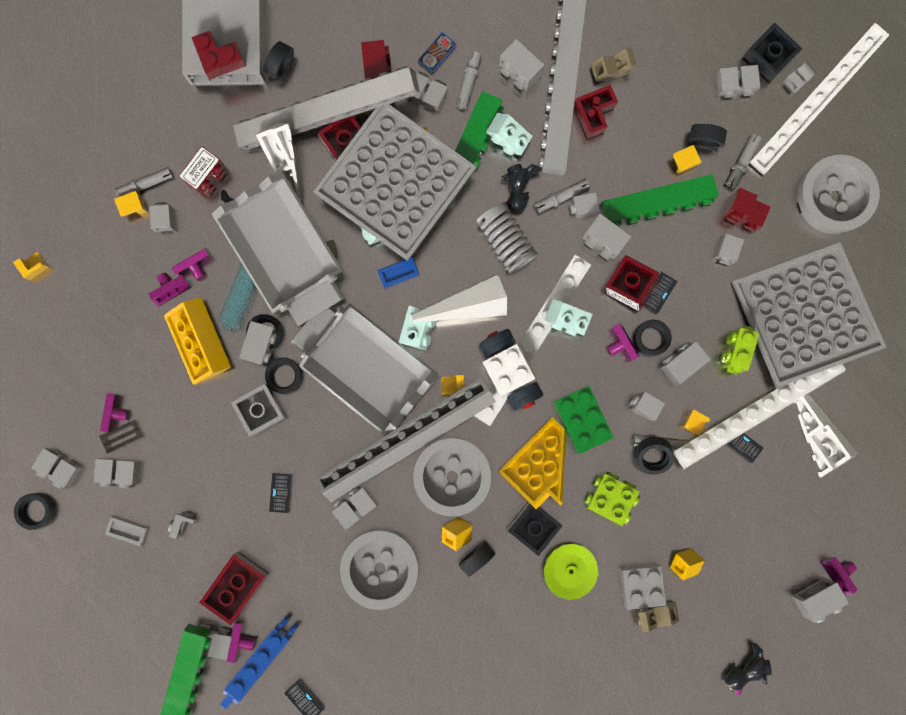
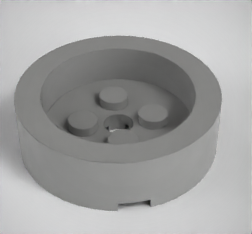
M833 155L820 160L806 171L797 189V202L799 203L803 218L813 228L827 234L846 233L866 223L876 211L880 198L879 184L874 172L863 161L849 155ZM833 191H838L840 195L839 201L832 199L831 193Z
M457 438L443 439L428 446L419 456L413 474L414 487L422 503L433 512L444 516H461L476 509L486 498L491 485V470L485 455L472 443ZM448 472H456L458 479L455 482H449L447 480Z
M386 529L370 530L354 539L345 550L340 564V577L347 594L359 605L374 610L389 609L402 603L413 591L419 573V562L413 546L403 536ZM377 563L385 565L386 570L384 573L379 574L375 571Z

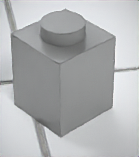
M596 192L575 196L572 199V203H569L571 214H575V219L596 215L600 211Z
M156 202L155 205L149 206L152 230L155 232L174 230L173 208L166 202Z
M729 234L723 235L715 258L720 259L719 262L725 265L737 262L744 239Z

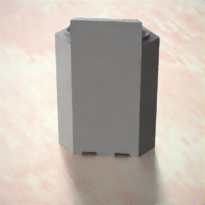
M282 171L268 176L258 186L245 190L235 200L221 205L212 213V216L272 314L279 310L281 313L288 310L296 324L300 326L344 299L334 282L338 279L337 275L343 270Z
M351 303L345 308L340 307L338 311L331 306L311 318L291 341L292 344L304 352L300 357L303 360L299 367L384 436L399 427L439 376L437 372Z

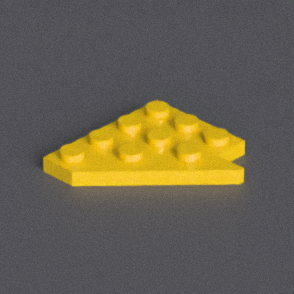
M553 417L498 471L535 509L549 496L560 506L563 504L567 431Z

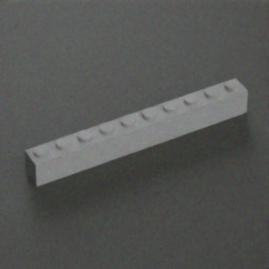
M559 0L562 1V8H558L557 19H560V26H556L555 38H558L557 45L554 44L552 56H556L555 63L551 64L550 74L554 76L553 81H549L548 93H551V100H547L546 104L549 118H545L544 130H547L546 137L542 138L541 146L545 151L544 156H540L539 166L543 167L542 173L565 175L586 0Z
M402 66L397 68L395 72H384L379 74L377 78H366L361 80L359 84H348L343 86L341 90H330L325 92L323 96H312L308 98V101L294 102L290 104V107L276 108L272 113H261L251 120H240L239 124L233 125L238 148L249 150L261 146L256 134L260 130L276 123H289L292 136L421 94L416 73L410 67Z
M479 378L315 478L322 494L330 502H333L486 409L496 401L482 378Z

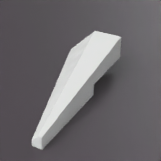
M276 123L260 130L256 136L273 168L272 174L282 171L301 201L289 123Z
M492 275V278L477 282V285L468 289H462L441 299L440 302L434 305L426 306L425 309L417 313H411L410 321L423 322L507 316V295L499 275Z
M809 394L794 402L797 403L800 411L798 417L807 443L811 444L814 452L812 457L814 461H817L820 478L858 454Z

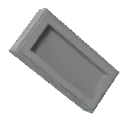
M111 516L105 535L143 546L149 527Z

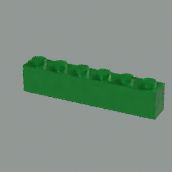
M710 174L604 200L600 203V208L604 217L616 226H621L622 222L629 221V223H635L640 221L642 217L647 216L648 219L658 217V213L662 212L672 214L682 207L688 210L696 207L695 204H712L719 194L714 175Z
M188 624L184 629L160 715H191L192 709L189 708L197 696V692L194 690L202 678V674L199 672L201 667L204 668L207 656H204L206 650H209L212 638H209L211 630Z

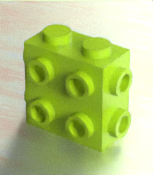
M743 326V328L739 327L732 330L731 333L729 332L726 339V344H728L727 350L723 351L721 356L722 367L727 368L726 372L738 375V373L742 374L744 371H749L759 333L755 332L754 328Z
M611 472L608 475L604 473L602 476L598 475L594 482L596 488L593 494L590 492L585 500V503H587L586 508L621 526L624 523L627 524L631 517L629 512L632 506L635 507L639 502L640 496L638 494L640 491L635 489L636 485L628 481L625 484L618 481L619 476Z

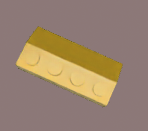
M201 297L184 301L164 315L193 385L231 368L229 359L224 352L222 343L218 338L214 324Z

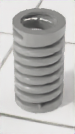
M502 202L483 213L476 219V222L481 230H485L484 235L488 237V241L492 243V247L500 255V260L505 261L504 266L508 272L512 273L537 257L538 253L530 242L517 249L526 243L528 238L526 236L522 237L524 235L523 230L516 232L520 229V225L512 226L516 223V219L511 218L513 214L506 203ZM503 212H505L504 215H502L501 217H499L498 219H496L499 215H501ZM522 237L521 239H519V240L516 241L515 243L511 244L512 242H514V241L517 240L518 238Z

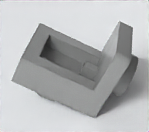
M183 511L182 514H176L175 519L171 520L168 527L169 537L174 539L180 538L185 521L194 524L197 523L198 519L193 517L194 514Z

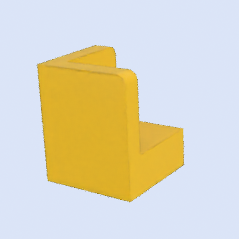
M694 145L673 154L678 167L677 175L693 169L701 163Z
M137 191L114 199L122 217L134 212L138 214L147 212L142 197Z
M35 252L25 260L19 258L13 262L23 278L28 280L33 279L49 268L38 252Z
M464 375L442 377V396H451L465 387Z
M689 410L681 427L699 436L705 423L709 422L710 418L695 410Z
M459 517L442 527V543L455 551L472 540V525Z
M690 548L675 555L670 569L682 580H686L699 574L705 560Z

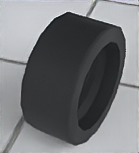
M278 41L272 47L265 60L263 72L276 80L281 79L291 64L294 48Z
M694 124L691 126L689 142L706 148H721L725 146L727 130L712 124Z
M259 314L248 322L246 334L251 321L256 323L268 321L274 325L277 338L274 345L271 344L269 351L281 343L284 336L281 322L274 316Z
M652 319L645 321L637 327L633 339L639 352L652 357L664 353L669 348L672 336L670 329L665 323ZM648 327H657L663 333V343L657 349H648L642 343V333Z
M286 357L272 360L267 366L265 381L274 392L289 394L300 386L302 370L292 359ZM286 364L294 370L295 379L291 385L280 387L274 383L273 371L277 366Z
M653 436L644 439L637 446L636 457L638 466L642 471L657 475L666 472L673 465L674 455L672 447L666 439ZM651 449L666 451V456L658 462H648L643 458L645 453Z
M31 493L22 496L14 507V518L17 524L27 530H38L46 527L54 516V505L51 499L41 493ZM31 500L40 501L45 508L44 518L37 523L28 522L24 516V506Z
M484 542L469 553L458 565L469 577L486 565L496 553L487 542Z

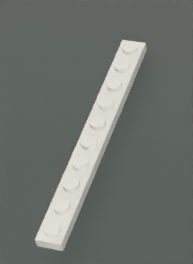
M874 23L750 161V164L764 175L885 41L889 34Z
M577 255L571 260L519 343L529 363L552 328L550 327L551 323L545 321L552 300L555 299L567 304L591 264ZM494 384L490 392L496 402L474 415L489 426L504 405L507 397L511 394L510 392L500 397Z
M841 364L777 388L673 452L674 456L683 469H686L840 375L846 368Z

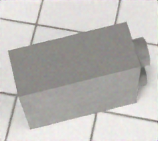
M182 0V74L189 84H265V73L263 72L265 63V0ZM210 30L218 48L236 42L246 66L209 80L204 72L191 37Z

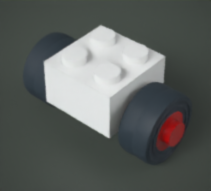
M509 329L499 333L494 331L487 335L488 338L482 341L479 347L486 358L491 357L484 361L483 364L500 397L517 389L518 391L507 397L513 411L522 407L527 409L535 405L534 401L543 397L544 394L537 382L524 387L525 384L536 379L537 376L520 344L512 346L516 341Z

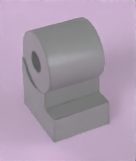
M805 62L800 68L790 74L784 82L796 93L817 72L808 62Z

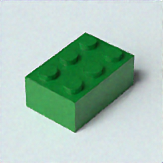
M586 386L552 402L576 454L586 452L614 438L590 386Z

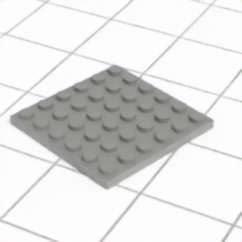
M387 104L375 108L313 193L408 261L475 171L476 166L394 107Z
M841 242L732 282L750 327L759 333L757 344L776 388L886 348Z

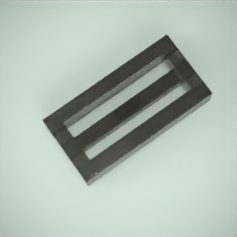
M133 420L99 437L108 454L143 438V435L140 433L136 420ZM133 426L132 430L106 441L105 438ZM136 433V436L109 448L108 445Z

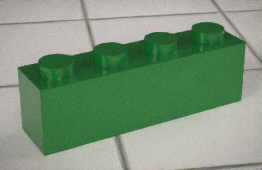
M484 91L481 92L455 150V152L475 165L476 169L482 159L479 157L481 151L485 152L489 144L487 140L489 134L486 131L496 114L502 113L504 110L502 99Z

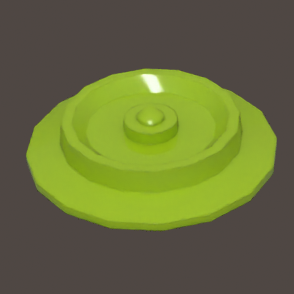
M566 544L553 550L547 558L544 567V578L550 591L556 596L567 600L580 599L588 594L595 586L598 577V565L595 557L584 546L577 544Z

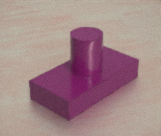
M205 247L171 269L176 275L189 268L194 278L197 279L205 274L198 261L207 257L210 253Z
M161 273L157 276L161 287L150 292L148 295L159 306L191 288V286L182 275L170 280L167 273Z
M622 323L614 326L613 329L619 340L608 345L612 355L614 356L625 349L632 361L638 358L640 355Z
M112 393L106 394L100 428L102 432H108L110 419L125 421L126 409L113 408L115 394Z
M836 557L826 558L821 562L832 580L838 583L844 595L854 594L858 590L849 577L857 570L853 562L848 561L842 566Z
M237 620L234 623L227 662L235 663L238 660L240 648L254 650L256 639L242 637L245 621Z

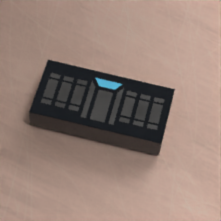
M661 271L659 281L645 302L644 307L658 314L678 281Z
M745 433L726 444L750 463H753L764 449Z
M272 473L269 512L289 513L292 474Z
M300 679L284 692L302 715H319L325 709Z

